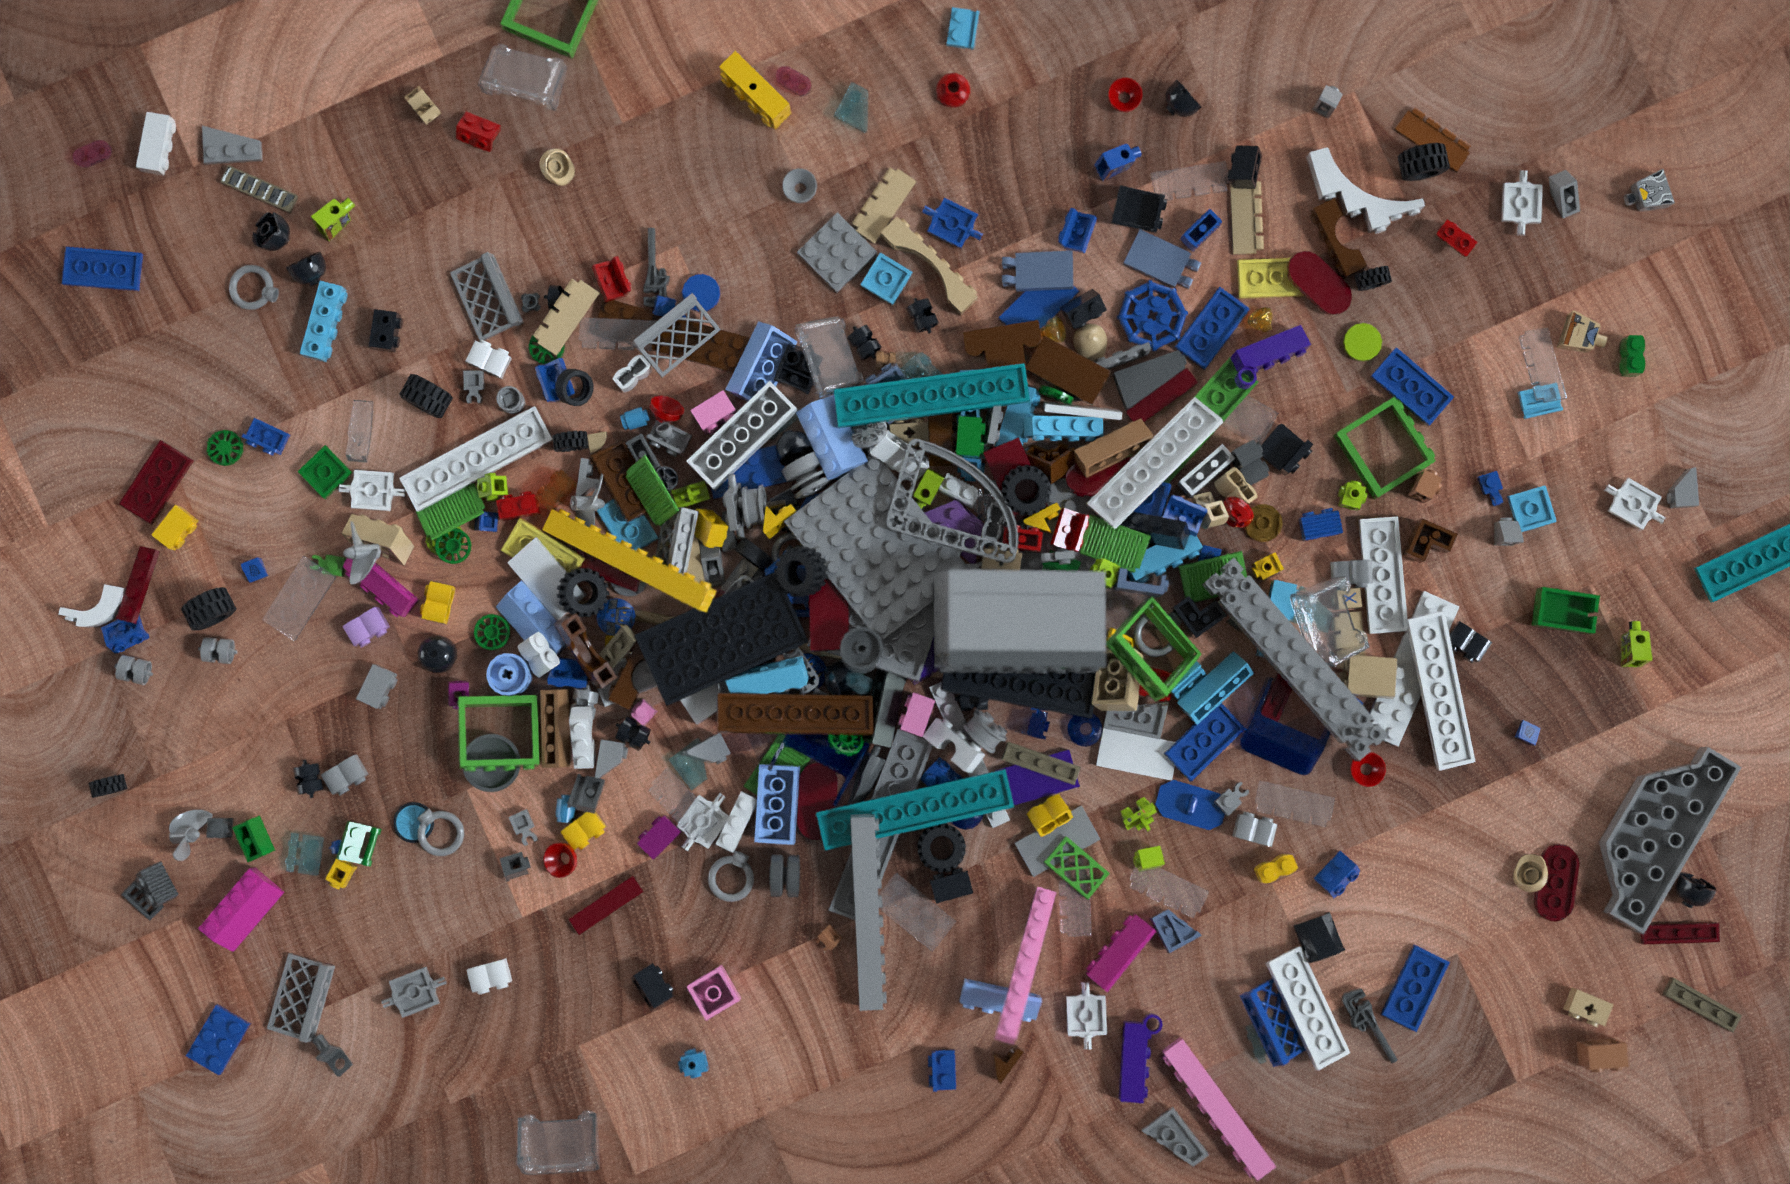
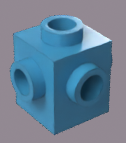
M963 458L984 473L985 463H981V459ZM958 467L957 473H961V477H965L964 481L976 482V479Z
M696 1049L684 1051V1055L680 1057L681 1061H678L680 1072H684L685 1077L690 1076V1079L702 1076L701 1073L709 1070L705 1050L696 1052Z

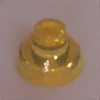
M1269 307L1257 309L1248 317L1247 323L1253 329L1261 330L1262 333L1268 332L1272 328L1271 323L1273 321L1271 309Z
M1057 316L1049 319L1045 327L1041 329L1042 337L1046 336L1057 343L1064 342L1066 338L1063 322Z

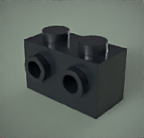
M1236 145L1235 153H1232L1231 156L1232 168L1228 171V181L1231 182L1234 189H1256L1262 159L1259 146Z
M1094 289L1087 291L1060 307L1067 324L1074 329L1083 327L1087 321L1099 318L1103 312L1107 311L1100 294Z
M374 309L369 341L371 349L396 353V348H399L400 345L398 333L403 325V319L399 313Z
M963 867L951 870L952 874L944 875L943 872L933 875L930 883L936 904L973 894L967 869L963 870Z
M653 963L631 977V980L651 1011L670 1000L674 992L671 985L663 980L661 969L658 966L655 967Z

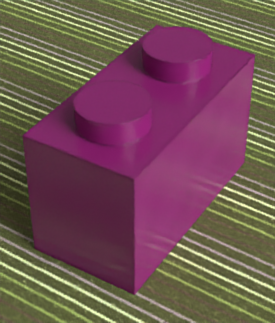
M659 815L651 823L653 827L649 831L644 830L638 837L640 841L637 844L653 860L682 832L666 815L663 817Z

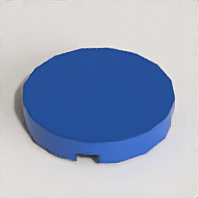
M697 274L690 277L685 282L682 290L683 299L693 293L706 312L714 308L720 299V288L716 280L705 274ZM696 306L691 309L700 313Z

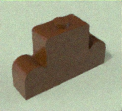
M1039 320L963 332L965 350L972 357H979L985 352L987 368L1025 363L1026 368L1024 345L1028 348H1036L1040 344L1041 331Z

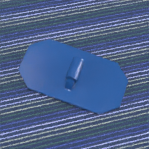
M1176 780L1169 781L1160 786L1155 805L1165 818L1211 830L1221 825L1225 816L1223 811L1214 803L1221 795L1220 793Z

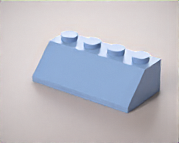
M758 321L725 390L748 402L769 381L776 387L778 381H774V377L789 343L796 345L798 341L776 327Z
M834 395L811 402L796 412L827 479L839 480L852 469L868 462L863 449L855 447L852 442L851 436L855 434L853 428H838Z
M522 580L507 592L497 604L496 608L524 641L535 633L540 632L548 641L549 648L557 655L567 647L553 625L557 622L555 617Z
M759 764L755 842L794 845L796 840L800 766Z
M964 978L959 1002L963 1004L964 1008L974 1009L975 1006L982 1008V1011L993 1014V1011L1002 1013L1008 988ZM1028 994L1022 1016L1023 1021L1031 1022V1019L1036 1020L1042 1002L1040 995Z

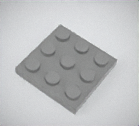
M837 212L797 251V254L838 293L878 252Z

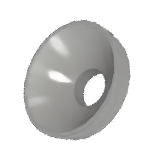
M793 169L784 177L782 184L783 192L792 202L806 203L816 193V179L806 169ZM802 183L805 185L806 190L804 193L799 194L794 190L795 186Z

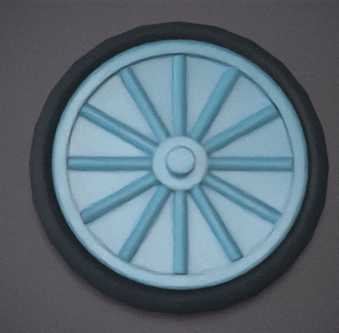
M410 802L398 809L393 823L396 834L402 840L409 843L419 842L417 831L420 821L417 818L428 807L421 803ZM434 821L426 828V838L429 837L434 828Z

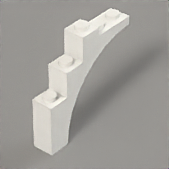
M1328 147L1310 152L1306 157L1319 200L1325 199L1329 201L1337 198L1336 195H1338L1343 215L1355 217L1363 213L1369 233L1375 231V234L1384 232L1391 224L1390 219L1391 221L1401 219L1402 215H1417L1425 206L1423 199L1391 201L1362 191L1341 173Z

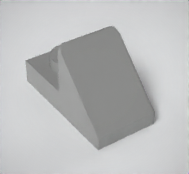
M581 458L576 496H586L596 488L599 482L598 479L589 478V475L592 476L593 464H591L589 459Z

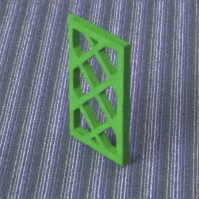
M1067 836L1063 838L1049 857L1044 860V863L1087 900L1090 899L1091 895L1110 874ZM1066 842L1073 847L1074 852L1063 853V846ZM1074 855L1075 866L1064 867L1063 856ZM1077 855H1083L1088 859L1089 865L1078 866ZM1054 857H1060L1061 868H1055L1050 861ZM1089 868L1090 879L1079 880V869ZM1093 868H1098L1104 874L1099 879H1093ZM1075 870L1076 881L1068 879L1065 876V871ZM1081 883H1090L1091 889L1087 894L1080 889Z

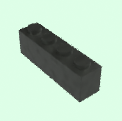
M877 669L871 694L873 698V734L863 735L864 742L891 748L898 720L899 707L902 702L903 688L906 683L905 677Z

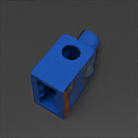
M1124 144L1102 153L1094 164L1101 180L1105 181L1129 169L1136 161V158L1141 157V151L1138 146L1130 149L1128 144Z

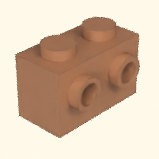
M1424 470L1416 474L1407 495L1422 503L1430 501L1435 494L1438 495L1440 492L1442 478L1438 477V473L1433 470Z

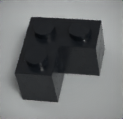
M1190 596L1184 598L1171 608L1193 639H1196L1227 617L1217 601H1213L1200 611Z

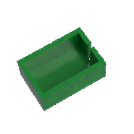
M1548 587L1536 588L1531 626L1586 635L1595 634L1598 616L1588 617V614L1598 613L1600 595Z

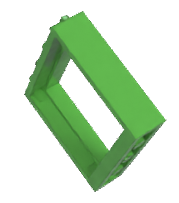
M523 0L510 1L500 23L503 30L570 58H573L598 0L588 1L570 44H566L514 22Z
M1395 397L1333 435L1373 499L1380 497L1436 461L1432 449L1427 448L1423 435L1414 428L1413 419L1405 414L1402 402L1399 399L1396 400ZM1391 407L1425 461L1381 488L1346 433L1386 408Z
M1153 597L1141 602L1106 642V646L1155 702L1166 697L1202 655ZM1143 612L1184 659L1164 683L1123 637L1124 633Z
M537 695L458 697L459 769L475 772L476 769L484 768V771L490 772L495 771V768H503V771H514L515 767H523V770H532L538 767ZM531 706L532 759L466 760L465 707Z

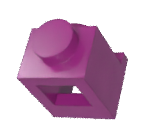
M448 681V705L453 706V709H458V698L454 697L455 692H461V697H469L468 681Z

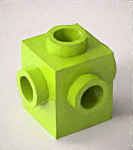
M496 473L484 474L485 477L477 479L479 498H487V501H496L498 497L508 495L506 476H496Z
M1350 480L1344 486H1340L1338 506L1354 511L1360 510L1361 505L1367 499L1366 487L1361 486V482Z
M1101 558L1096 559L1089 571L1105 572V588H1110L1117 581V573L1120 566Z

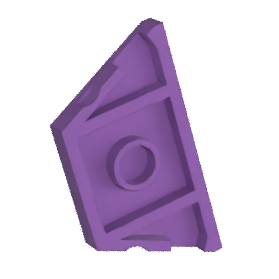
M956 499L924 512L934 524L979 537L982 535L984 523ZM967 538L964 543L968 549H972L976 544L972 538ZM965 551L961 552L963 558L970 564H975L977 555Z

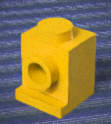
M1276 552L1252 564V572L1260 581L1284 570ZM1266 563L1270 565V570H1265L1264 565Z
M336 859L325 880L329 881V885L333 888H346L358 866L348 861ZM340 871L345 873L344 878L339 876Z

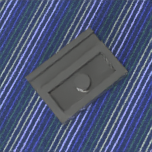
M578 774L567 803V808L575 807L576 810L595 814L605 786V779L591 776L583 777L581 774Z

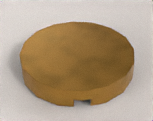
M1259 504L1251 508L1254 519L1247 527H1244L1247 535L1258 542H1269L1276 538L1283 526L1280 513L1273 506L1267 504Z

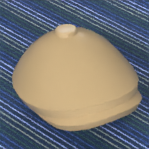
M553 148L547 150L542 155L539 163L540 169L549 181L559 186H564L573 179L575 174L574 165L565 151Z
M1086 324L1075 332L1073 338L1074 347L1080 355L1093 362L1104 357L1107 347V336L1099 325Z
M1535 854L1521 857L1513 872L1514 883L1519 889L1526 892H1536L1542 889L1548 878L1545 860L1543 857Z

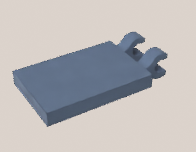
M1140 229L1123 265L1172 288L1179 284L1189 289L1193 279L1181 274L1185 267L1197 272L1201 262L1190 259V252Z
M1073 250L1016 253V258L1002 257L1003 269L1016 268V276L1002 275L1003 287L1016 286V292L1073 289Z

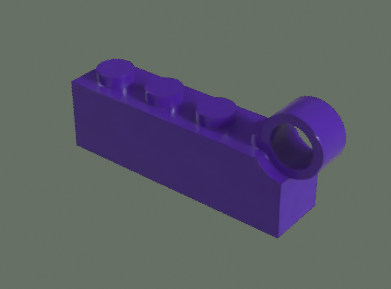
M1296 326L1236 350L1230 357L1238 372L1235 375L1236 385L1241 389H1248L1255 383L1258 370H1268L1275 366V363L1280 362V364L1289 361L1290 357L1296 356L1298 358L1306 354V350L1311 346V343L1302 326ZM1241 374L1247 375L1250 378V382L1243 381Z
M1147 1014L1142 1022L1123 1021L1118 1098L1120 1102L1144 1103V1098L1148 1096V1086H1145V1079L1149 1078V1067H1146V1059H1150V1047H1147L1148 1039H1151V1034L1159 1033L1163 1027L1161 1018L1156 1014ZM1150 1018L1158 1020V1027L1154 1030H1149L1146 1026V1022Z

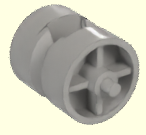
M204 637L201 647H198L202 662L214 663L217 660L218 663L231 664L234 654H237L233 639L221 638L218 641L217 638Z
M122 655L118 663L114 665V668H116L115 676L118 680L127 682L132 680L133 683L146 685L150 676H153L151 672L152 663L148 660L138 659L136 661L134 657Z
M587 685L583 690L574 688L572 699L575 703L571 704V708L591 707L592 719L594 720L596 712L594 705L598 702L599 693L591 692V689H589L590 685Z

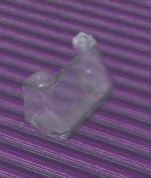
M503 44L493 46L479 78L478 86L481 91L492 95L494 91L498 95L503 93L532 100L536 104L547 105V109L556 111L567 71V66L563 63V60L556 57L549 59L508 49L509 47Z
M839 316L795 325L794 332L797 340H800L799 344L802 347L813 380V386H815L817 400L834 395V389L862 386L861 383H864L863 375L857 370L844 331L846 329L845 321L843 318L840 319Z
M1339 576L1296 591L1290 596L1302 636L1328 666L1333 667L1369 648L1367 634L1360 629L1354 628L1344 595L1350 592L1351 587L1350 582L1345 576Z
M583 1111L578 1116V1119L539 1121L534 1115H525L523 1118H518L517 1166L520 1171L525 1175L598 1170L600 1168L597 1114L592 1111Z

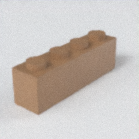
M1142 419L1130 422L1120 429L1113 430L1110 434L1099 437L1087 445L1078 447L1074 450L1075 463L1087 478L1137 454L1153 438V434Z
M569 689L540 690L542 768L570 767Z

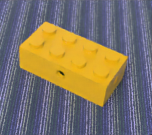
M736 51L719 66L720 76L723 78L721 81L728 88L732 87L736 91L735 95L741 101L745 100L749 104V109L754 114L759 113L762 116L761 120L767 127L772 126L776 129L791 115L790 104Z

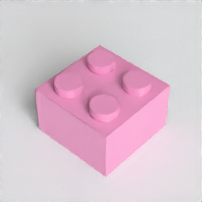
M724 390L690 410L705 435L716 433L721 425L737 413Z
M914 692L912 696L908 695L905 707H908L906 715L901 714L898 725H901L900 730L923 737L935 700Z
M723 965L718 966L686 986L705 1020L710 1019L741 999Z

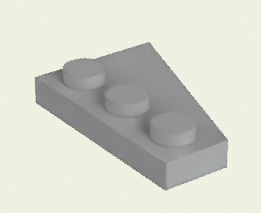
M202 126L203 157L206 165L263 161L261 141Z
M1149 342L1142 345L1139 344L1127 351H1119L1112 354V357L1107 359L1102 357L1094 362L1106 369H1110L1147 356L1151 347Z
M1168 702L1137 705V711H1106L1103 728L1160 739Z
M1171 1107L1142 1129V1132L1153 1137L1158 1143L1166 1146L1175 1155L1193 1167L1209 1156L1207 1150L1174 1107Z

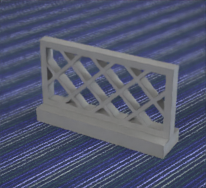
M486 252L481 255V258L450 272L480 341H485L513 326H519L524 323L494 254ZM480 263L485 268L482 276L474 273L476 265ZM462 272L469 273L466 284L460 283L457 277L458 274ZM473 275L481 278L477 289L469 286ZM484 280H488L492 284L490 293L481 290ZM468 288L476 290L473 301L467 300L466 293ZM480 292L489 295L485 306L477 303ZM492 297L499 300L497 310L489 308ZM476 305L484 308L481 318L474 316L473 311ZM487 310L496 312L493 323L484 320ZM500 314L506 316L508 324L502 327L496 325ZM483 322L491 325L489 333L485 335L481 332Z
M691 293L638 336L632 344L642 353L662 378L721 329L700 305L695 295ZM695 306L700 311V319L689 318L690 310ZM677 320L686 321L685 331L674 330ZM689 321L700 322L699 333L688 332ZM702 323H710L715 330L710 334L701 333ZM662 332H671V343L660 342V334ZM674 333L685 334L684 345L673 344ZM688 334L698 336L697 345H687ZM648 344H657L656 355H649L643 348ZM659 345L670 346L669 357L658 356ZM673 346L684 347L681 358L672 357ZM658 358L669 359V367L663 372L658 367Z
M678 507L680 511L661 526L656 557L664 560L662 563L664 565L667 563V566L672 564L680 568L678 572L684 574L688 569L699 511Z
M288 953L267 1029L297 1038L305 1043L312 1042L317 1032L335 965L324 964ZM293 959L298 960L302 967L296 972L291 967ZM312 965L318 966L317 975L311 978L307 968ZM304 971L308 980L300 984L296 974ZM292 977L296 987L288 991L286 981ZM310 983L312 992L306 996L302 987ZM298 989L302 999L294 1003L290 994ZM287 997L291 1006L283 1010L280 1002L282 998ZM304 1002L307 1007L306 1013L300 1015L296 1006ZM293 1009L297 1018L289 1022L285 1012ZM281 1015L285 1025L279 1028L274 1026L276 1017ZM299 1021L301 1025L300 1034L295 1033L291 1027V1024Z

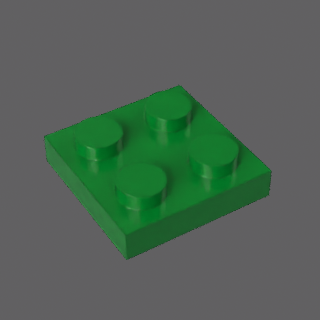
M326 445L297 471L324 499H327L340 484L353 474Z

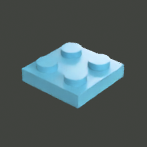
M880 253L860 285L891 305H894L913 272Z
M1546 485L1507 497L1514 521L1519 522L1521 532L1557 522Z

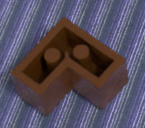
M951 413L928 416L929 442L956 454V446H953V443L956 442L955 419H952ZM929 453L930 466L953 465L949 461Z
M1061 442L1049 450L1034 444L1025 449L1030 465L1041 470L1048 478L1050 484L1066 475L1068 470L1075 464V448Z
M1422 518L1417 520L1403 556L1421 563L1426 560L1431 547L1443 553L1450 552L1458 534Z

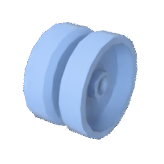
M504 653L496 656L490 662L486 678L489 686L495 692L506 696H516L529 688L533 679V672L529 662L517 654ZM510 671L513 672V674L511 675V679L508 678V673Z

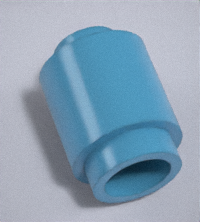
M642 407L626 411L623 415H620L624 430H633L646 426L647 421L650 420L647 409L643 410Z
M561 794V798H557L555 814L557 822L572 823L573 818H575L576 808H567L570 795Z

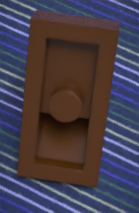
M1016 1046L1015 1049L1011 1048L1005 1056L1007 1058L1006 1061L993 1052L997 1081L1000 1084L1024 1054L1023 1049L1019 1046Z

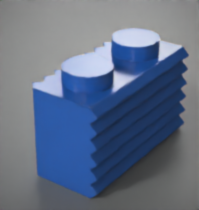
M1209 209L1181 236L1180 240L1194 252L1220 227L1222 220Z
M1333 508L1321 510L1322 514L1314 515V512L1304 513L1303 517L1298 519L1302 540L1309 541L1342 534L1343 529L1339 510L1333 511Z

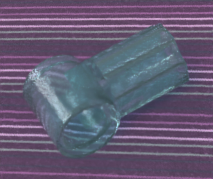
M848 672L845 677L846 685L861 696H868L873 688L874 680L862 673Z

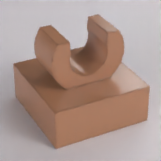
M829 924L817 936L816 942L822 941L826 945L823 950L827 951L830 949L831 951L843 938Z

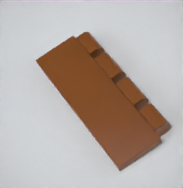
M1416 106L1412 112L1408 110L1394 130L1418 146L1428 143L1445 144L1450 168L1457 172L1469 156L1470 152L1468 150L1471 144L1461 137L1455 143L1454 140L1457 134L1446 127L1439 132L1438 130L1442 124L1430 116L1426 121H1423L1422 119L1426 113Z

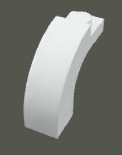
M104 584L102 597L94 608L87 611H78L60 607L58 615L65 616L64 620L76 622V626L93 628L105 625L116 618L126 588Z

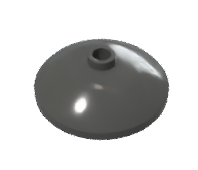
M497 734L482 735L474 739L466 748V760L520 759L516 746L509 739ZM515 767L514 771H503V768H495V771L490 772L484 771V768L476 769L475 772L462 770L467 781L476 789L484 792H498L507 788L515 781L520 767Z

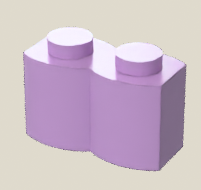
M379 607L366 611L342 626L353 646H360L361 648L371 643L370 639L374 636L379 638L385 635L387 629L390 628Z

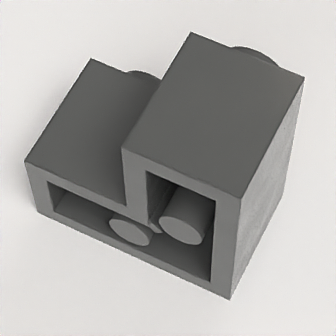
M1254 439L1231 452L1235 457L1232 462L1234 467L1243 474L1245 481L1251 486L1268 477V472L1270 471L1266 462L1261 461L1263 449L1260 443H1256Z

